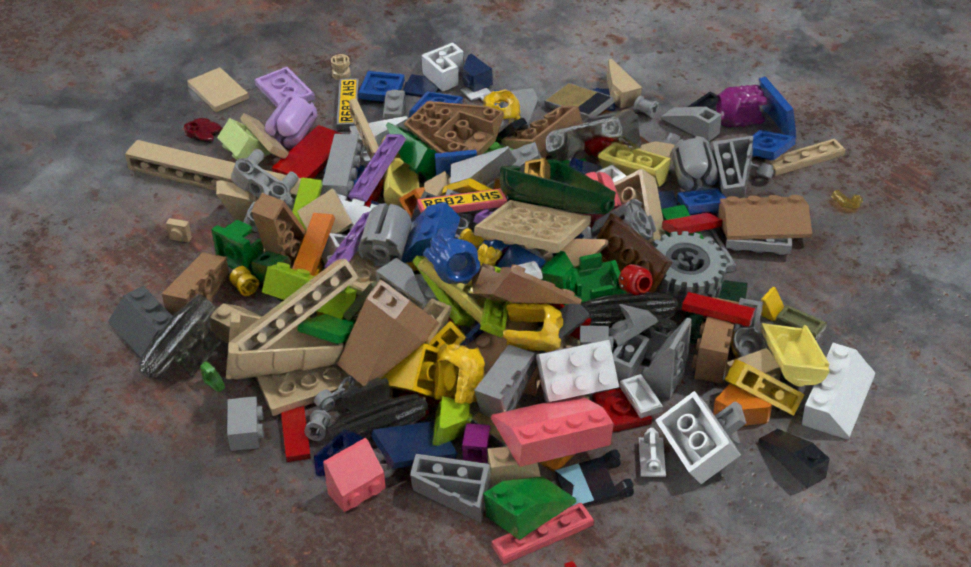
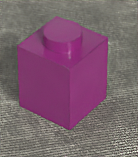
M466 423L462 444L463 460L487 464L488 449H490L491 425Z

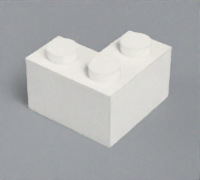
M451 43L422 55L423 74L439 89L445 91L459 85L458 72L463 70L464 54L463 50L456 44Z

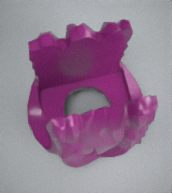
M759 85L728 87L716 95L718 97L716 112L721 114L722 126L745 127L765 122L764 116H761L762 112L759 111V105H766L767 98L764 96V92Z

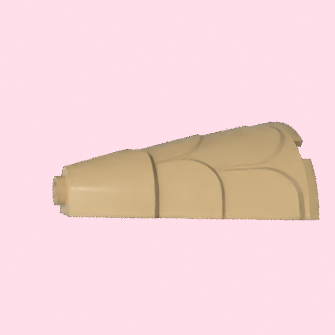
M231 312L226 379L238 380L269 374H281L299 369L306 371L335 365L338 363L345 347L343 342L335 344L297 331L298 326H296L266 350L239 351V343H232L230 341L261 317Z

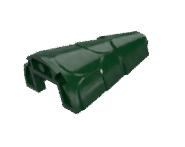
M556 159L547 160L550 164V179L520 172L521 167L516 165L500 168V185L502 191L507 195V200L580 214H607L614 208L615 191Z

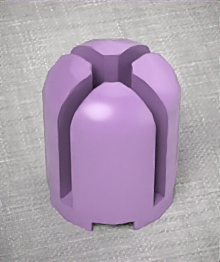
M287 94L266 121L265 132L270 136H274L284 148H294L305 137L318 116L312 102L309 104L306 100L300 98V94Z

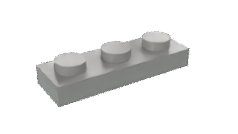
M726 238V248L734 251L752 250L756 253L774 252L778 255L791 254L792 238L727 240Z

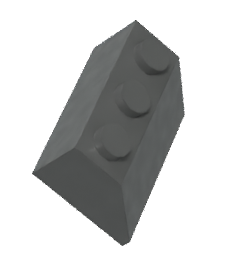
M144 285L123 295L108 320L109 325L142 361L181 341L178 321Z

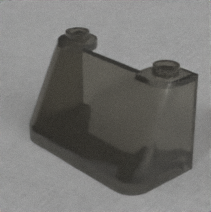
M625 109L567 123L547 135L546 152L560 161L575 160L576 154L579 151H584V141L606 136L609 138L618 137V141L621 143L626 142L631 150L641 148L638 116L633 111Z

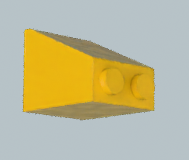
M423 343L377 380L375 384L434 398V371L436 370L435 363L439 349Z

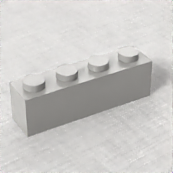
M334 135L323 178V194L333 188L337 194L346 196V201H349L348 195L354 187L353 180H357V168L360 166L359 155L363 153V143H359V135Z

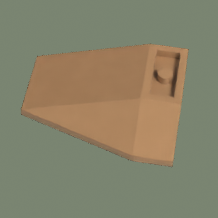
M427 101L404 123V126L437 153L476 150L478 156L483 154L495 142L504 112L488 106Z
M482 263L478 273L472 278L473 293L492 301L581 304L582 299L574 296V292L563 288L559 289L553 283L525 273V268L514 264L511 267H502L500 273L495 272V267Z
M379 279L365 298L337 365L365 388H369L425 343L439 322L383 280Z

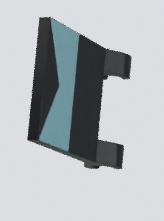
M614 449L602 457L555 470L561 489L576 498L577 503L572 506L578 503L588 506L618 496L630 497L634 494V484L631 479H624L614 486L607 467L615 468L621 465L618 450Z

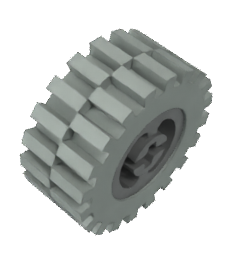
M677 231L671 232L670 237L664 234L660 240L656 239L653 246L673 263L654 292L656 293L655 299L658 301L664 299V305L670 307L671 304H676V309L682 310V304L688 292L718 298L727 265V259H724L725 254L723 250L719 251L720 246L717 243L711 245L710 238L705 237L701 239L698 233H694V236H689L688 231H682V235H678Z

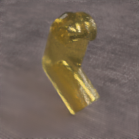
M835 190L831 196L841 207L858 209L863 202V198L860 195L854 194L851 199L847 198L840 190Z

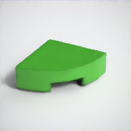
M207 361L200 365L203 382L218 392L222 391L225 385L215 368Z

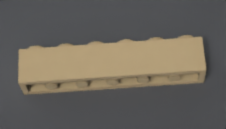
M347 259L336 260L230 342L239 343V351L266 350L359 278Z

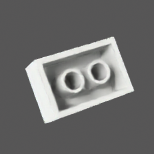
M602 340L535 355L546 402L619 387L610 340Z
M695 391L655 420L688 472L700 484L741 455L707 404Z

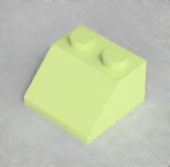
M231 118L228 119L217 137L223 143L222 147L232 152V156L237 160L247 158L255 149L261 150L264 153V157L271 154L244 124Z

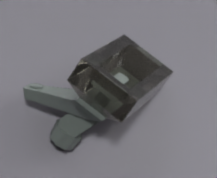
M653 315L657 318L658 322L652 325L655 332L649 340L645 359L651 361L653 353L658 352L661 345L678 328L675 321Z

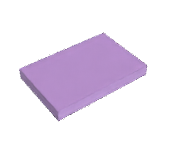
M288 67L254 79L255 85L276 107L287 94H300V98L307 102L315 99V94Z

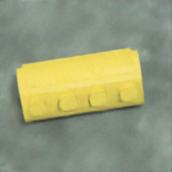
M399 152L382 176L384 201L388 207L390 204H394L403 208L399 198L416 188H420L419 175L408 169L409 165L402 161Z
M426 257L421 260L417 266L418 269L425 273L441 290L481 324L485 297L473 293L472 279L468 284H447L439 278L433 264Z
M761 323V333L785 379L793 385L800 387L816 385L826 379L830 371L829 362L808 326L804 325L802 329Z

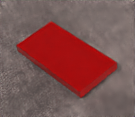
M318 125L288 152L289 154L285 159L281 158L272 167V172L284 175L294 172L298 178L313 179L327 165L334 135L343 133Z

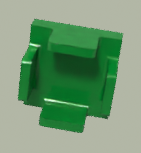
M235 220L225 228L219 225L213 227L211 231L216 255L226 257L229 268L234 270L239 266H245L253 275L254 271L249 267L250 261L264 253V246L259 238L251 245L250 241L245 239L253 231L252 226Z
M601 253L579 258V267L574 268V275L576 276L575 287L576 295L582 299L581 305L585 309L624 301V295L618 282L620 271L616 260L602 263Z

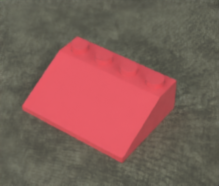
M581 395L491 415L493 423L519 467L610 446L614 423L603 407Z

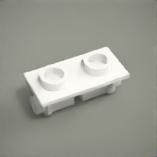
M649 428L645 432L644 438H639L641 477H666L663 438H659V433L656 429Z

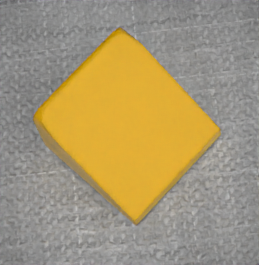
M772 287L761 299V302H763L761 316L775 321L776 316L784 308L777 289Z

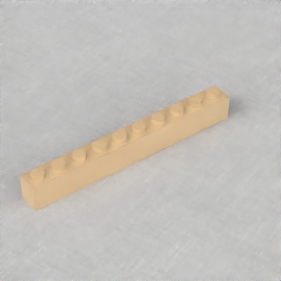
M136 140L125 153L129 170L215 191L216 182L219 180L233 183L231 180V174L235 165L233 162ZM267 171L280 181H282L286 176L284 174ZM299 178L298 182L290 189L292 198H294L295 200L301 178Z

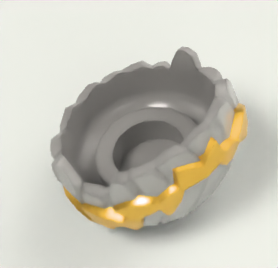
M740 327L734 331L731 338V347L736 358L767 348L766 340L758 330H755V327H750L749 329L747 327Z

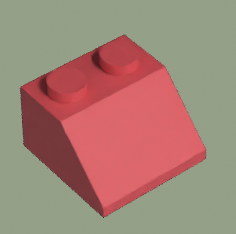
M366 438L323 461L328 495L344 512L357 507L361 502L373 495L379 494L386 488L384 471Z

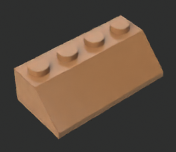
M771 195L763 198L758 196H749L748 198L729 196L720 199L718 218L723 220L721 228L727 240L812 238L809 205L803 196L790 195L789 197Z

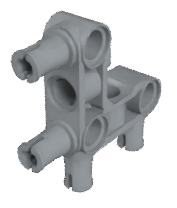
M255 149L247 158L236 161L231 174V180L234 184L244 191H249L258 198L261 193L283 200L290 210L293 211L295 199L292 198L290 189L298 182L297 174L289 172L280 181L258 166L264 159V153L259 149ZM254 201L247 211L244 223L252 226L253 231L250 234H259L251 212Z

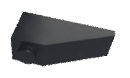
M778 428L759 438L758 442L807 489L826 478L830 458L814 443Z

